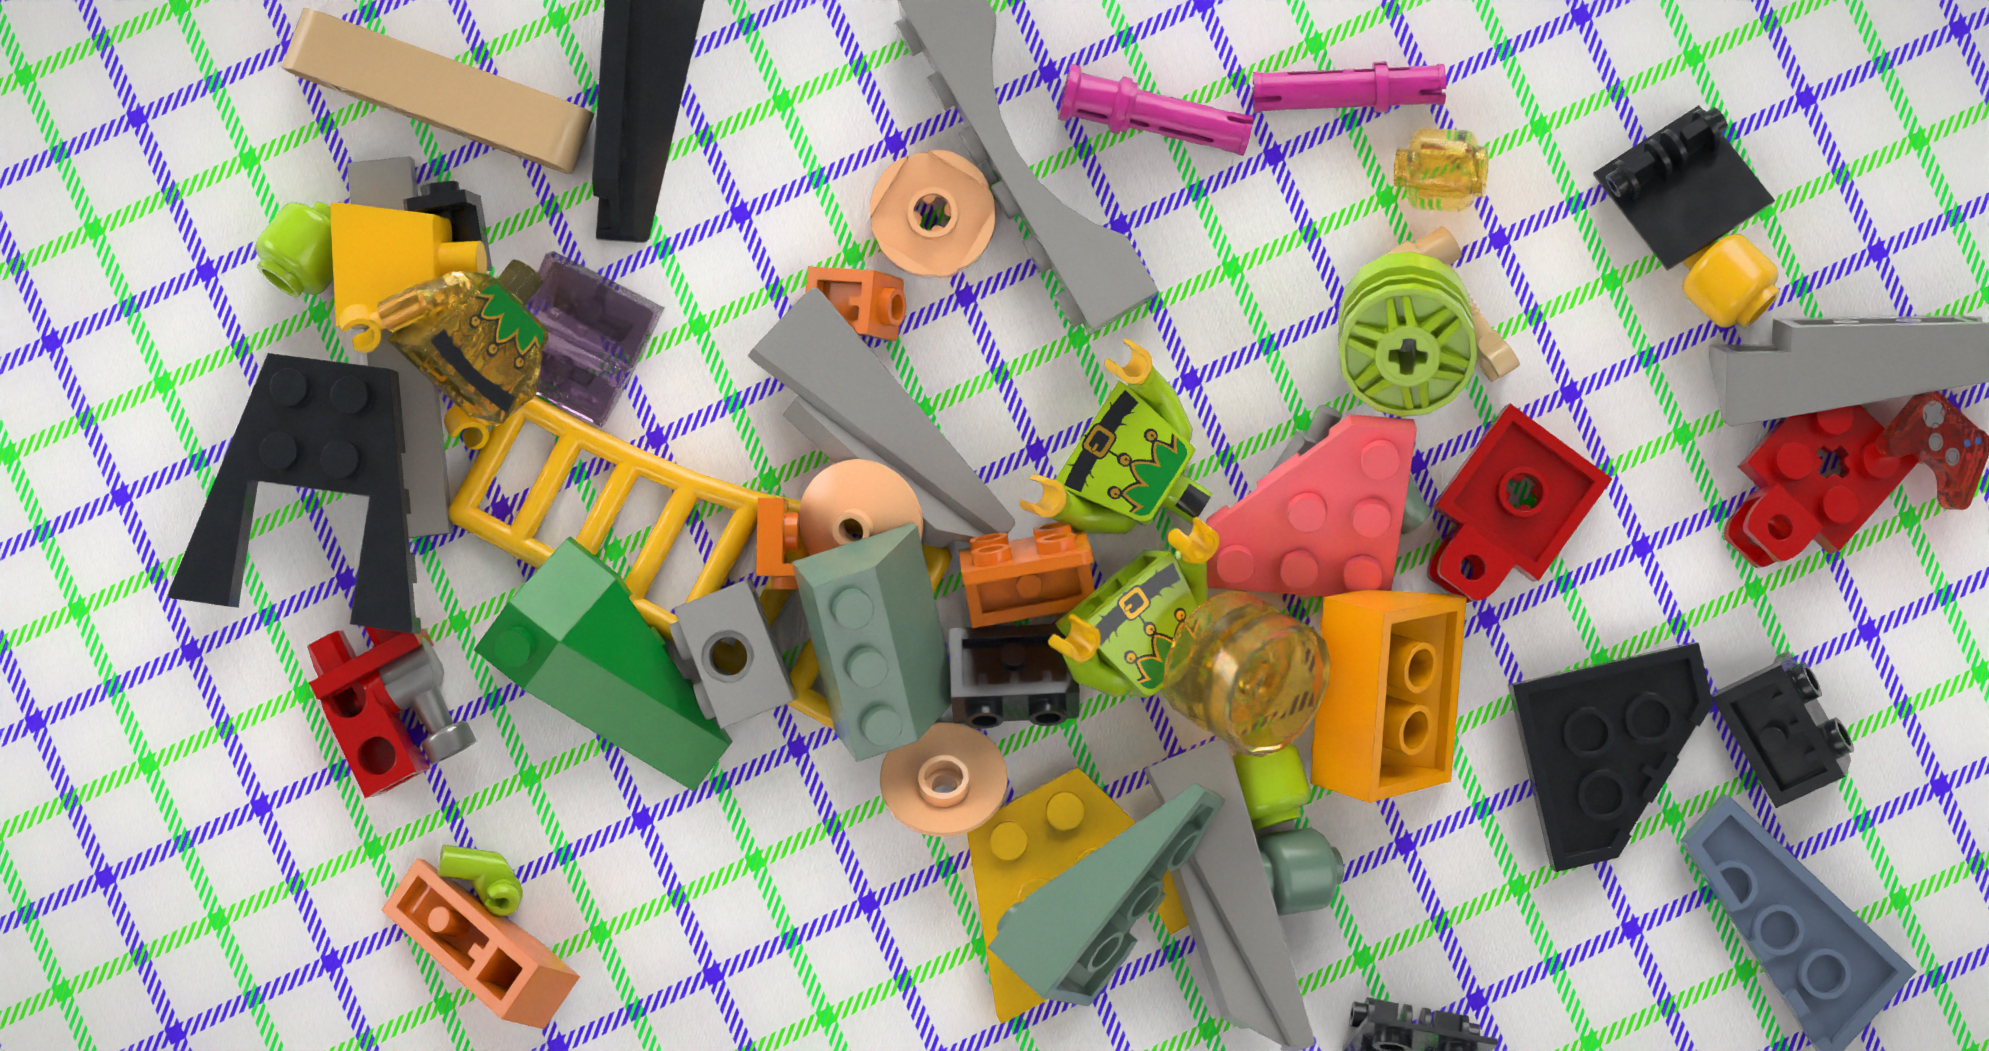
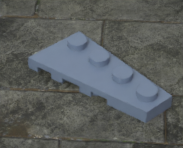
M1722 794L1680 839V842L1816 1051H1844L1917 972L1730 796Z

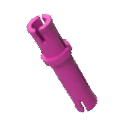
M1377 61L1372 63V68L1269 73L1255 71L1252 77L1254 85L1252 87L1254 113L1276 110L1372 106L1374 113L1387 112L1389 106L1444 105L1446 101V93L1442 92V89H1446V70L1444 64L1388 67L1386 61Z

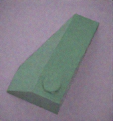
M1196 783L1027 896L1023 902H1018L1011 906L999 920L997 925L999 933L987 948L1041 998L1090 1006L1127 959L1138 940L1129 933L1136 920L1147 911L1149 913L1157 911L1167 895L1162 891L1164 884L1161 881L1167 870L1174 871L1188 861L1225 802V799L1213 790Z

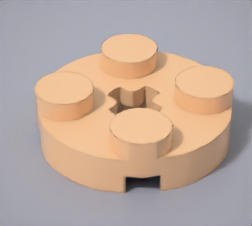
M928 150L927 153H917L910 157L907 155L892 163L883 172L874 187L870 200L871 229L882 253L893 265L902 271L922 278H950L959 271L973 265L983 255L991 242L995 229L994 198L983 173L972 162L956 153L946 150ZM936 198L944 200L947 203L944 208V214L950 218L949 223L944 228L935 225L930 231L921 228L922 216L915 211L918 204L922 201L925 204L931 205L935 202Z

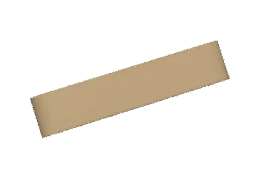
M309 8L302 9L281 66L285 71L318 85L542 166L572 175L595 115L583 107Z

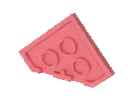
M1349 414L1329 429L1328 437L1302 456L1297 452L1257 482V488L1232 507L1229 508L1225 505L1208 517L1206 524L1218 533L1219 546L1214 555L1207 560V587L1320 597L1365 589L1391 591L1417 433L1414 419Z

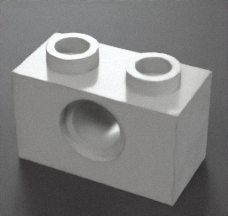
M753 580L741 581L674 608L678 621L670 624V630L682 659L686 660L691 657L694 659L702 681L693 684V688L706 720L716 717L720 728L723 729L798 698ZM726 637L738 639L747 650V663L738 674L723 672L717 666L714 659V651L717 644Z

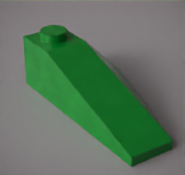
M570 536L509 600L473 650L526 692L694 792L733 741L726 730L720 728L716 717L706 720L694 692V683L691 679L684 678L662 647L666 642L655 626L650 628L630 600L629 596L632 595V592L621 576Z

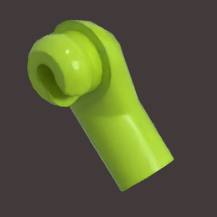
M443 844L439 858L438 876L469 880L488 911L495 916L506 917L518 909L523 897V889L508 862L500 853Z

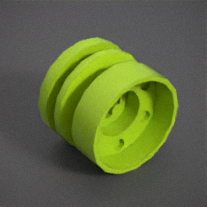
M1410 251L1385 254L1362 266L1345 286L1338 308V350L1341 374L1353 394L1374 410L1399 417L1429 414L1451 403L1470 382L1477 361L1470 295L1458 274L1435 257ZM1410 338L1415 340L1411 346V351L1404 352L1399 350L1403 344V339Z

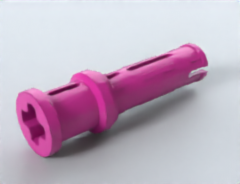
M1070 64L1058 112V120L1067 122L1071 116L1108 125L1111 133L1119 134L1120 131L1126 133L1128 128L1144 130L1194 144L1219 148L1241 156L1245 154L1253 122L1252 115L1224 111L1211 106L1138 89V83L1133 82V78L1123 76L1118 82L1082 73L1080 65Z

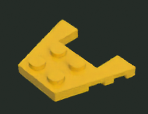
M1078 766L1000 806L986 823L967 832L996 1015L1001 1024L1048 1000L1041 998L987 948L999 933L997 925L1001 917L1011 906L1018 902H1023L1027 896L1136 824ZM1167 870L1161 880L1164 884L1162 891L1167 895L1157 911L1171 935L1187 927L1189 924L1171 872Z

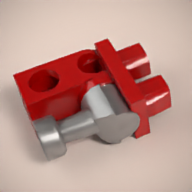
M365 627L375 647L359 656H356L344 631L340 630L327 634L307 646L314 670L318 675V678L309 682V685L317 700L321 701L326 718L365 798L380 796L431 769L420 747H415L398 713L413 707L430 733V736L423 740L422 747L431 765L439 763L477 742L466 721L453 723L439 689L444 677L443 664L432 647L434 644L426 629H421L420 634Z

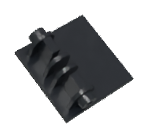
M1698 105L1593 172V176L1667 271L1775 203V199L1721 133L1728 128V124L1723 114L1716 107L1706 112Z
M1367 997L1364 1003L1356 1001L1352 1003L1349 1026L1355 1027L1357 1030L1344 1044L1343 1051H1492L1498 1045V1039L1480 1036V1025L1470 1023L1467 1015L1436 1010L1433 1013L1431 1027L1432 1014L1429 1008H1422L1418 1024L1412 1023V1005L1404 1004L1400 1018L1397 1020L1399 1003Z

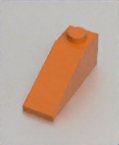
M419 858L415 860L381 910L502 1020L545 1029L580 978L574 970L542 942L508 918L491 914L481 899L451 878L438 876V869L425 860Z

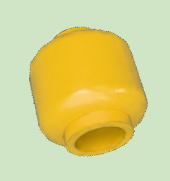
M1731 234L1718 242L1714 241L1683 261V265L1690 270L1682 285L1684 295L1721 328H1728L1737 323L1743 328H1747L1774 303L1780 294V290L1775 286L1779 277L1777 266L1741 234Z

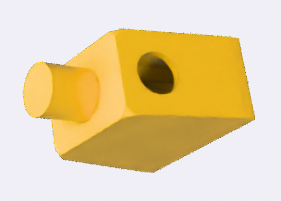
M330 203L336 327H339L341 312L350 305L364 304L377 311L382 308L386 309L419 292L425 296L428 306L397 322L431 315L435 305L440 304L443 306L450 293L445 288L456 280H483L486 276L487 256L482 241L452 242V226L447 218L427 213L347 203ZM358 324L351 329H369L370 327Z

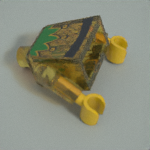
M516 259L510 261L498 279L490 274L450 271L414 284L378 302L377 311L364 304H353L346 307L339 316V327L342 332L348 331L358 324L370 327L366 332L359 333L352 339L353 348L358 352L368 353L373 351L379 345L382 330L387 328L393 332L387 341L456 404L445 414L444 423L452 438L458 436L465 429L462 438L466 447L472 450H479L488 442L489 432L487 426L489 424L493 426H498L501 423L504 424L508 417L535 397L538 392L542 351L549 339L548 329L526 308L543 284V279L533 268Z

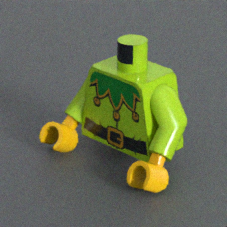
M1124 339L1123 343L1131 349L1132 356L1129 363L1121 368L1117 363L1107 358L1104 366L1107 371L1128 383V386L1118 381L1055 480L1038 474L1030 476L1029 479L1039 482L1043 487V495L1040 501L1032 504L1020 499L1019 502L1020 507L1025 511L1042 517H1050L1062 524L1071 523L1072 529L1085 531V534H1126L1134 529L1137 524L1147 526L1161 505L1193 525V518L1199 517L1213 494L1182 474L1196 449L1190 444L1193 427L1175 389L1152 365V357L1146 349L1130 339Z
M1197 516L1192 520L1193 530L1189 536H1186L1178 528L1173 529L1168 533L1167 540L1177 550L1175 557L1169 551L1143 550L1055 623L1067 638L1062 639L1053 634L1048 643L1052 648L1063 654L1071 675L1077 683L1113 697L1127 694L1148 698L1160 690L1174 710L1186 708L1202 696L1205 687L1189 665L1210 648L1212 644V636L1207 627L1209 621L1207 560L1214 555L1219 546V535L1216 531Z

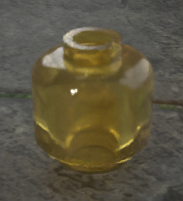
M1418 129L1411 137L1409 148H1398L1396 151L1394 186L1406 188L1407 200L1415 209L1452 212L1466 211L1473 204L1475 197L1485 196L1489 169L1488 147H1479L1476 135L1469 130Z

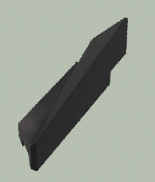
M605 0L592 171L593 196L599 197L596 228L597 240L645 243L650 238L704 0Z

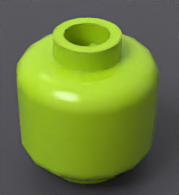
M317 201L313 207L298 202L287 203L256 241L255 250L261 260L257 265V269L269 282L292 297L298 298L302 292L311 295L321 294L334 280L330 206L320 201Z
M1270 732L1257 734L1234 742L1236 754L1232 758L1253 831L1302 817L1299 807L1309 801L1311 789L1296 745L1290 742L1273 743Z

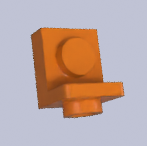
M808 266L805 293L814 287L820 289L859 336H869L886 341L897 340L899 325L903 322L906 314L903 279L875 270Z
M758 498L756 576H772L771 589L799 590L792 563H787V551H798L800 518L799 513L788 512V500L784 498Z

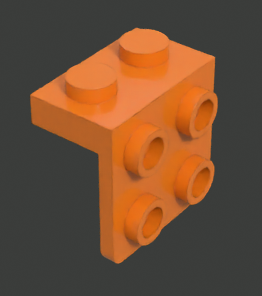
M1054 522L1033 528L1034 537L1008 541L1007 533H992L970 539L971 548L960 549L958 552L972 628L1071 611L1095 591L1090 563L1094 560L1085 531L1072 530L1071 523L1062 524Z

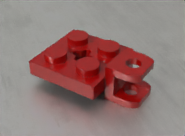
M1511 403L1504 406L1431 506L1456 526L1451 528L1433 553L1427 567L1428 578L1448 594L1467 597L1466 603L1480 601L1490 596L1500 586L1512 568L1532 582L1539 581L1612 481V478ZM1527 477L1534 483L1530 489V494L1536 499V502L1532 507L1522 504L1514 508L1508 502L1511 494L1506 489L1509 480L1518 483ZM1463 559L1467 560L1472 567V574L1469 579L1465 578L1461 573L1460 565Z
M1860 404L1781 418L1737 466L1760 489L1753 491L1731 515L1724 529V538L1755 568H1763L1775 562L1789 560L1803 551L1812 540L1817 542L1828 554L1838 552L1916 466L1919 460ZM1820 448L1826 453L1834 451L1840 459V475L1833 473L1824 478L1818 472L1822 465V460L1817 455ZM1748 536H1749L1753 541H1755L1759 546H1756V545L1752 544V543L1750 542Z

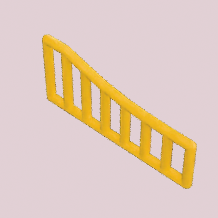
M522 390L523 396L510 406L507 413L503 411L499 415L489 434L488 442L481 448L448 509L449 519L455 525L539 569L555 550L534 539V536L582 449L616 465L575 539L595 556L639 476L673 489L671 497L624 582L632 592V595L629 596L630 600L650 628L655 626L663 638L675 644L670 624L678 621L677 616L646 600L644 597L697 500L707 501L735 511L685 603L721 590L757 523L758 498H784L788 500V512L799 513L801 500L758 492L697 473L633 446L581 421L532 393ZM527 419L558 436L559 439L510 526L478 507ZM851 518L845 520V529L849 534L863 536L862 525L857 520ZM801 534L799 536L798 551H787V563L810 556L802 541ZM922 544L934 594L951 563L952 554L946 546L938 548ZM771 576L759 598L772 628L792 589H771ZM810 635L789 674L798 698L786 704L835 730L827 698L810 689L820 672ZM736 639L733 646L722 640L717 644L714 651V659L720 669L730 674H738L747 663V650L738 639Z

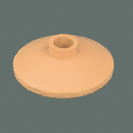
M851 459L827 467L810 482L800 502V534L810 556L913 522L918 527L920 540L922 541L923 515L914 491L898 473L878 462L865 459ZM846 519H855L862 525L863 536L861 538H855L845 529Z
M952 722L934 723L917 742L888 751L880 771L881 794L890 813L909 829L924 835L937 837L964 834L986 823L1001 806L1008 783L1006 763L996 744L977 729ZM941 785H949L955 789L950 793L934 792Z

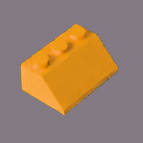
M1368 589L1324 597L1323 614L1320 622L1321 642L1318 678L1316 681L1317 697L1314 738L1311 746L1312 766L1310 784L1371 803L1451 782L1467 597L1457 594Z

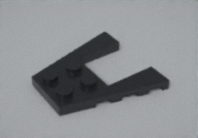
M268 353L169 589L168 598L239 608L258 482L369 497L350 624L420 634L421 620L415 614L413 583H417L415 553H410L407 514H411L409 489L404 488L401 453H406L399 373L388 368Z

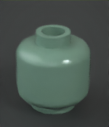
M1302 828L1269 833L1257 840L1278 916L1319 910L1330 904L1335 896L1337 885L1343 880L1344 864L1338 849L1331 847L1322 833L1313 828Z

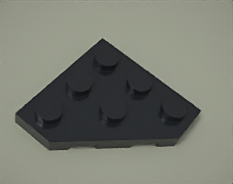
M1690 642L1508 684L1551 870L1559 872L1618 858L1632 837L1630 835L1631 830L1648 803H1653L1679 761L1677 756L1695 727H1700L1713 706L1698 642Z

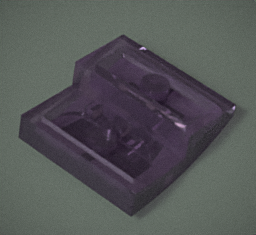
M551 251L545 254L522 307V310L543 330V342L539 350L534 346L524 356V367L521 370H516L513 362L519 355L512 340L504 344L501 350L499 348L489 370L602 427L606 424L625 390L665 307L555 251Z

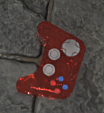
M1928 392L1913 395L1878 437L1876 447L1880 454L1885 457H1903L1912 454L1919 460V464H1926L1934 472L1937 480V500L1940 506L1945 510H1965L1971 505L1989 456V436L1953 406L1940 392Z

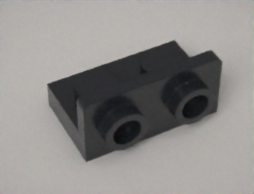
M1033 624L949 628L953 722L966 723L973 728L987 729L997 727L1003 721L1029 720L1031 723L1039 726H1054L1065 722L1067 719L1078 718L1080 702L1079 683L1073 679L1063 654L1052 648L1048 643L1053 634L1062 639L1067 638L1057 625Z
M1789 651L1776 656L1772 665L1715 691L1712 697L1775 808L1846 777L1851 762L1849 754L1854 752L1852 740L1842 722L1837 717L1829 720L1817 698L1822 696V691L1814 673L1805 662L1797 665Z

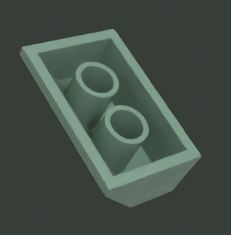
M913 522L792 562L835 733L856 762L917 742L952 704L950 663L918 527Z

